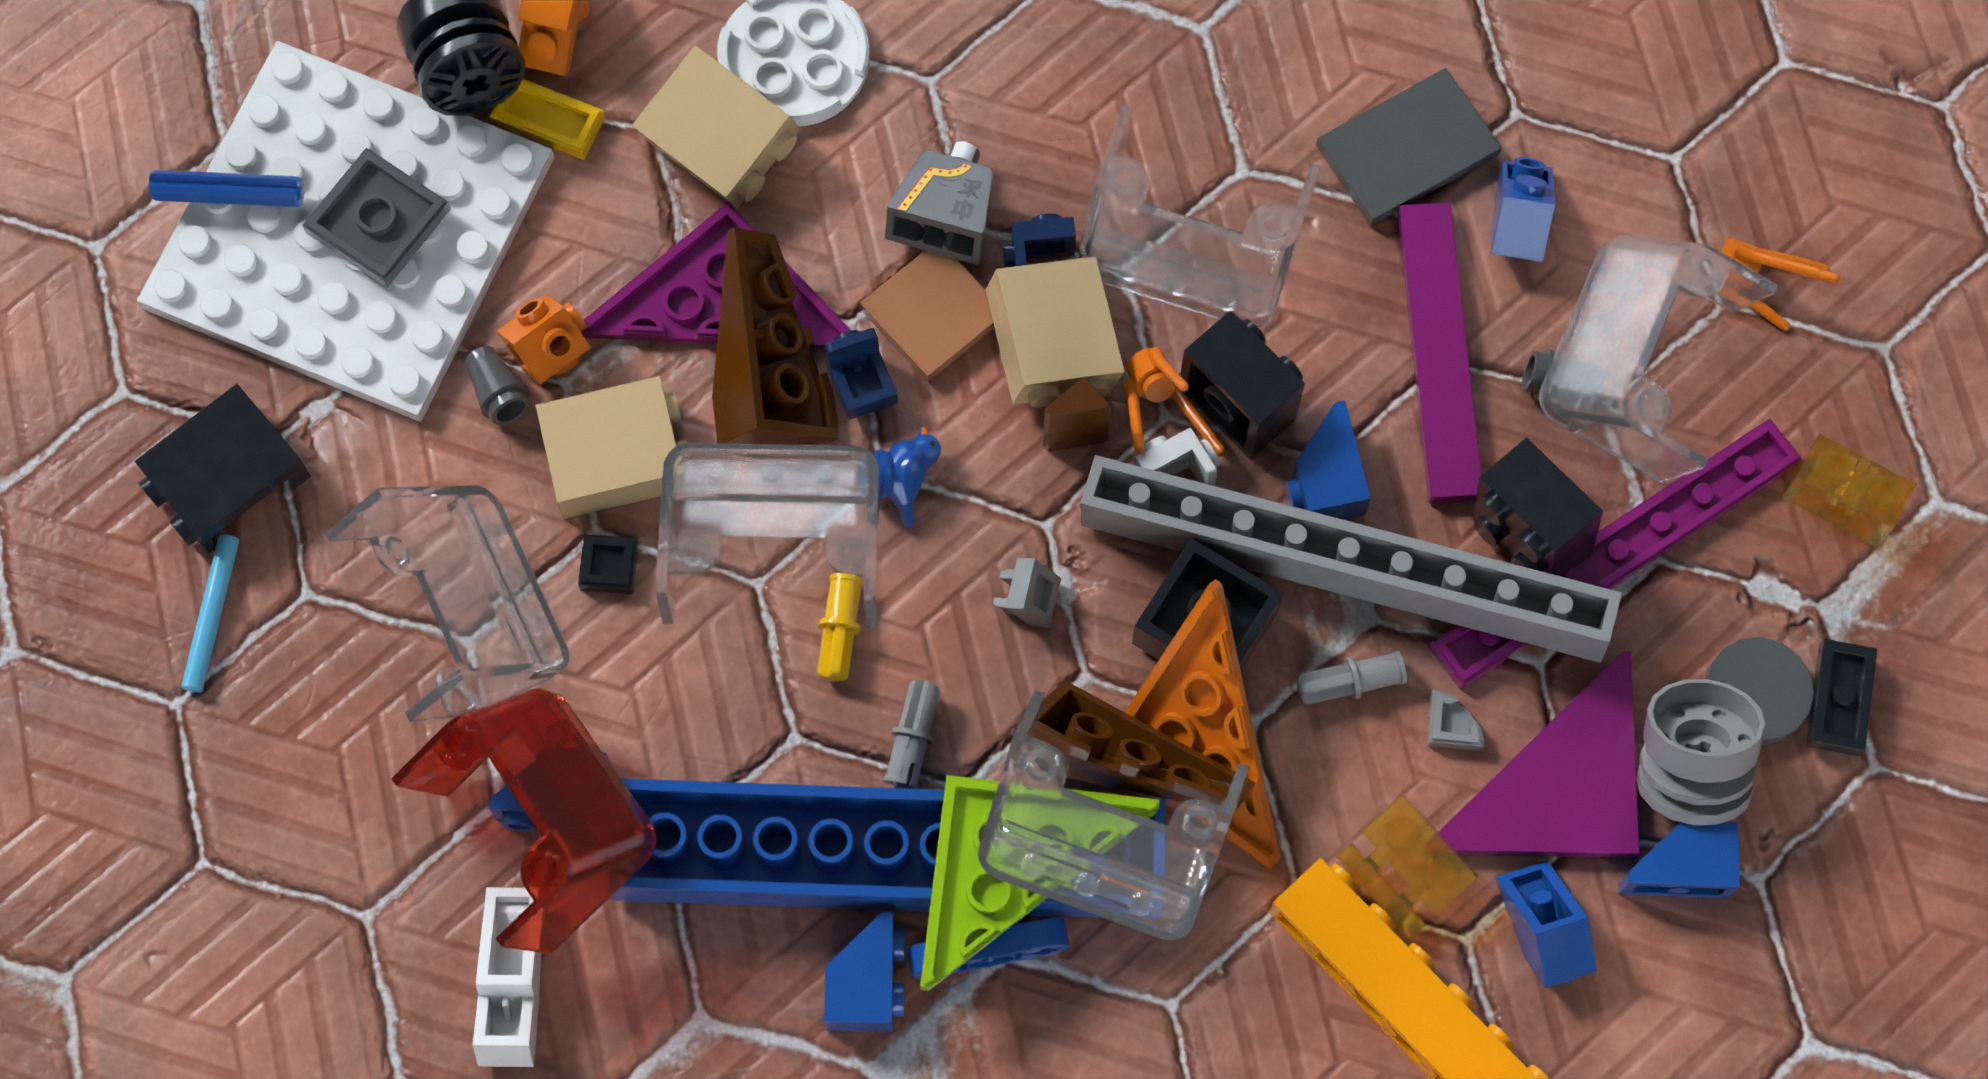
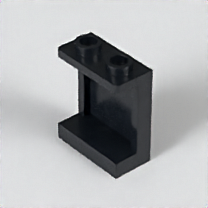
M238 383L134 461L145 475V478L139 481L138 484L157 508L167 502L177 514V516L169 521L188 546H191L198 540L208 553L216 548L212 538L285 481H288L296 489L311 477L299 456Z

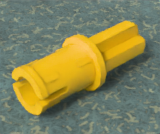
M834 573L829 576L830 586L825 618L820 619L818 623V628L823 633L817 674L823 679L835 682L845 681L849 677L854 635H858L861 630V625L856 621L863 579L853 574Z

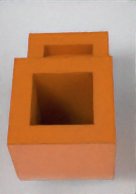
M521 0L518 20L523 22L519 49L524 57L525 67L561 76H566L570 73L577 26L579 22L589 16L591 0Z

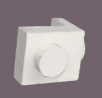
M1191 427L1168 440L1165 436L1152 439L1144 445V453L1139 454L1135 458L1136 466L1170 475H1175L1190 467L1198 482L1215 486L1218 472L1216 468L1220 466L1217 454L1211 444L1206 439L1199 441Z

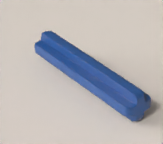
M154 170L150 174L148 184L149 194H151L152 199L155 201L299 207L303 204L305 194L302 178L284 175Z

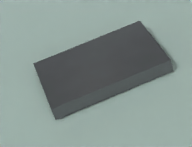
M1447 68L1318 137L1316 147L1370 226L1398 212L1399 205H1410L1499 156L1502 149Z

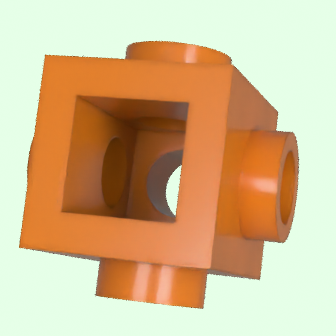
M547 294L542 298H535L524 303L516 311V317L497 330V333L521 369L540 385L553 375L563 374L572 369L579 362L580 356L591 348L581 334V331L587 328L576 309L569 302L562 306Z

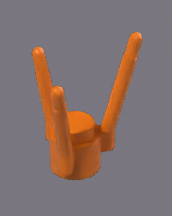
M1728 236L1712 274L1724 278L1720 290L1738 297L1782 331H1788L1790 323L1742 286L1743 281L1754 284L1762 264L1833 284L1838 283L1840 280L1838 274L1829 272L1830 268L1827 264L1760 248Z
M1159 347L1147 348L1134 354L1127 363L1126 369L1130 379L1124 381L1121 384V388L1128 401L1135 452L1142 454L1145 451L1139 397L1158 403L1172 396L1203 439H1206L1211 444L1218 456L1224 455L1225 448L1184 394L1189 388L1188 383L1168 362Z

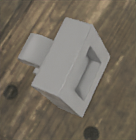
M1017 558L1015 569L1004 570L1000 572L999 576L1001 580L1010 585L1008 597L994 598L993 604L1009 615H1016L1031 627L1050 628L1061 577L1035 558Z

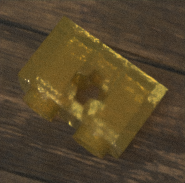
M1819 434L1802 458L1782 498L1878 547L1897 523L1916 483Z

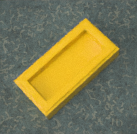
M523 79L518 90L503 103L494 107L490 120L493 125L585 160L605 120V113L600 108Z

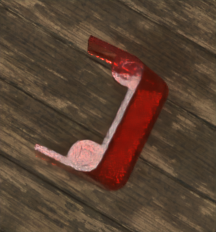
M535 688L449 720L391 779L396 787L449 797L488 758L491 760L542 836L526 852L521 863L522 883L533 899V902L495 939L504 948L552 954L650 859L656 845V833L646 814L567 700L557 692Z

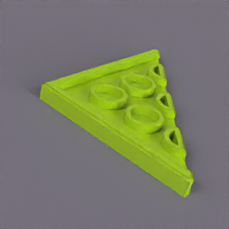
M946 775L920 990L930 991L1158 812L1160 799Z

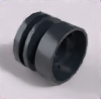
M408 0L403 5L397 18V34L405 55L412 64L413 75L419 84L421 96L432 110L449 116L477 114L503 103L518 90L525 76V60L520 49L517 47L515 36L509 29V21L500 0Z

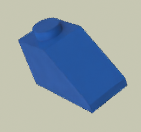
M1346 401L1334 403L1297 459L1291 481H1286V494L1289 506L1342 520L1365 516L1371 497Z
M1680 822L1618 883L1619 894L1728 899L1740 888L1738 822H1724L1717 825H1690Z
M1547 860L1496 877L1499 891L1524 957L1545 988L1556 984L1568 983L1578 977L1597 971L1588 916Z

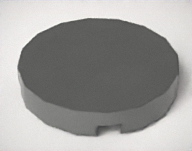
M1763 637L1740 639L1723 648L1707 668L1705 679L1730 684L1748 694L1761 708L1765 720L1762 745L1775 744L1792 735L1810 713L1814 697L1811 674L1800 656L1783 643Z

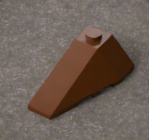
M736 227L728 230L712 392L718 447L762 452L838 440L839 434L833 388L827 372L819 374L809 347L816 343L810 327L802 329L792 301L795 299L797 292L777 238L774 234Z
M1064 681L1023 720L1020 727L1023 753L1037 760L1047 771L1063 774L1070 779L1233 813L1250 795L1256 782L1067 681Z

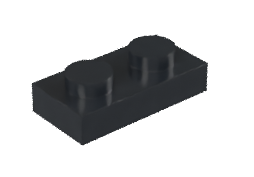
M1823 639L1820 642L1813 686L1814 697L1810 710L1806 742L1807 747L1854 756H1861L1865 752L1878 648Z

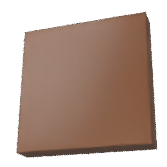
M926 250L860 302V310L927 382L932 380L994 329L986 290L957 259Z

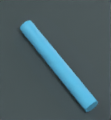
M219 534L181 685V688L187 691L203 692L240 541L235 536Z

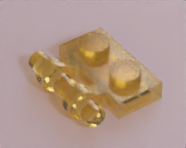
M1405 795L1400 796L1362 831L1376 848L1367 858L1363 856L1353 843L1343 849L1336 857L1350 872L1349 875L1356 883L1357 890L1363 887L1410 940L1426 927L1425 923L1412 910L1415 905L1423 900L1438 915L1479 878L1473 869ZM1388 863L1410 885L1400 895L1379 873Z

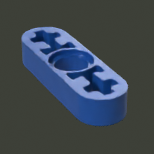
M1049 918L1013 925L951 974L1063 952L1070 948L1065 919ZM926 942L908 948L913 978L921 979Z

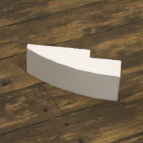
M486 887L475 984L478 1001L473 1049L478 1066L534 1067L541 970L542 888Z

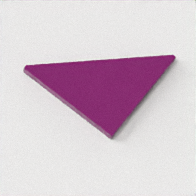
M727 202L584 319L587 328L581 331V334L584 338L717 344L728 230L733 227L752 231L756 230ZM786 263L797 292L792 302L802 329L810 327L816 342L809 347L825 349L827 343L851 329Z
M1622 651L1427 843L1426 854L1636 858L1639 855L1631 651Z

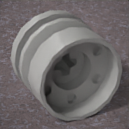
M1685 679L1664 686L1652 696L1647 709L1643 734L1644 745L1640 753V765L1637 773L1640 795L1653 810L1671 820L1690 825H1717L1738 817L1748 808L1753 794L1754 779L1757 773V760L1761 751L1765 729V720L1761 708L1748 694L1730 684L1709 679Z

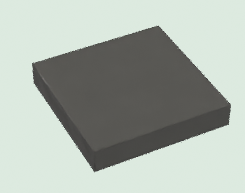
M366 147L302 227L305 233L388 288L448 214L451 207L447 200Z

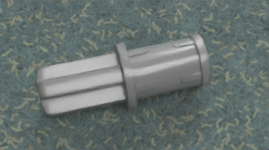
M1399 650L1393 651L1391 654L1354 661L1352 657H1347L1344 659V664L1301 673L1297 677V688L1300 698L1307 705L1350 695L1356 700L1361 698V693L1407 683L1406 668Z
M912 680L910 682L899 727H893L891 731L895 736L883 782L887 784L895 782L894 786L904 789L918 788V780L927 744H933L934 737L929 734L940 695V689L936 684L924 680Z

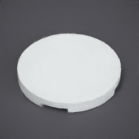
M746 0L731 15L726 25L722 27L717 45L718 62L787 113L798 127L820 123L844 110L860 92L869 69V42L865 26L852 6H848L842 0Z

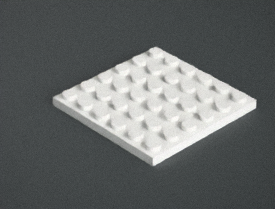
M276 41L206 172L299 176L302 178L305 186L303 204L299 207L189 202L142 289L137 303L141 309L421 422L555 158L553 150L470 116L444 115L432 110L423 98ZM366 147L447 200L451 207L448 214L388 288L305 233L302 227Z

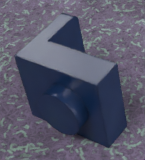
M1047 213L1035 216L1031 221L1012 222L1011 241L1002 242L1004 268L1027 265L1026 260L1075 256L1076 232L1074 217L1062 218L1058 214Z
M874 328L861 332L859 330L844 332L825 345L827 369L848 420L898 403V395L880 354L878 336Z

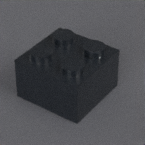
M1230 310L1184 350L1180 374L1189 385L1188 390L1184 394L1251 460L1296 420L1305 383L1302 381L1303 375L1296 364L1284 355L1278 357L1265 344V336L1251 320L1244 319L1242 321Z
M1526 437L1479 477L1473 520L1475 521L1474 527L1482 539L1491 546L1498 544L1512 558V564L1565 577L1568 571L1573 567H1577L1593 553L1603 510Z
M1190 538L1135 624L1132 644L1159 660L1207 586L1216 579L1223 585L1240 670H1242L1279 612L1284 593Z

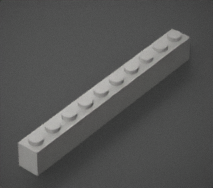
M1097 455L1094 457L1080 502L1081 526L1179 552L1183 551L1190 538L1247 570L1600 663L1611 640L1622 592Z

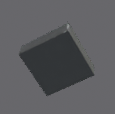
M584 534L578 581L579 589L583 591L633 594L639 546L637 538Z

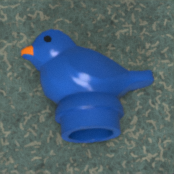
M921 427L915 438L912 440H902L894 444L888 452L876 450L875 453L863 454L859 464V486L864 496H874L878 500L889 497L898 509L903 527H914L913 502L928 469L937 462L941 454L939 441L928 433L926 427Z

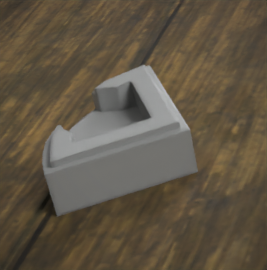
M1432 690L1430 694L1427 746L1481 751L1483 748L1481 726L1470 711L1455 696L1440 690Z

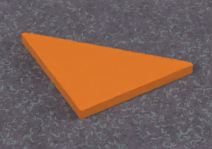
M1215 579L1207 586L1125 710V713L1256 782L1250 795L1234 813L1185 802L1181 803L1271 870L1281 857L1223 585Z

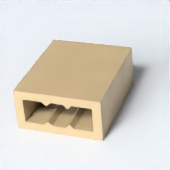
M694 45L632 125L646 141L736 209L739 208L744 200L749 202L759 193L765 182L764 174L775 160L782 161L792 151L797 141L795 135L800 130L787 113L696 45Z
M1096 256L996 269L986 288V294L1013 405L1030 402L1032 407H1046L1080 379L1085 378L1103 397L1109 395L1125 371Z
M660 376L535 405L555 495L563 519L687 490L683 473L693 470L686 440L676 442L672 424L682 422L675 391L664 394Z

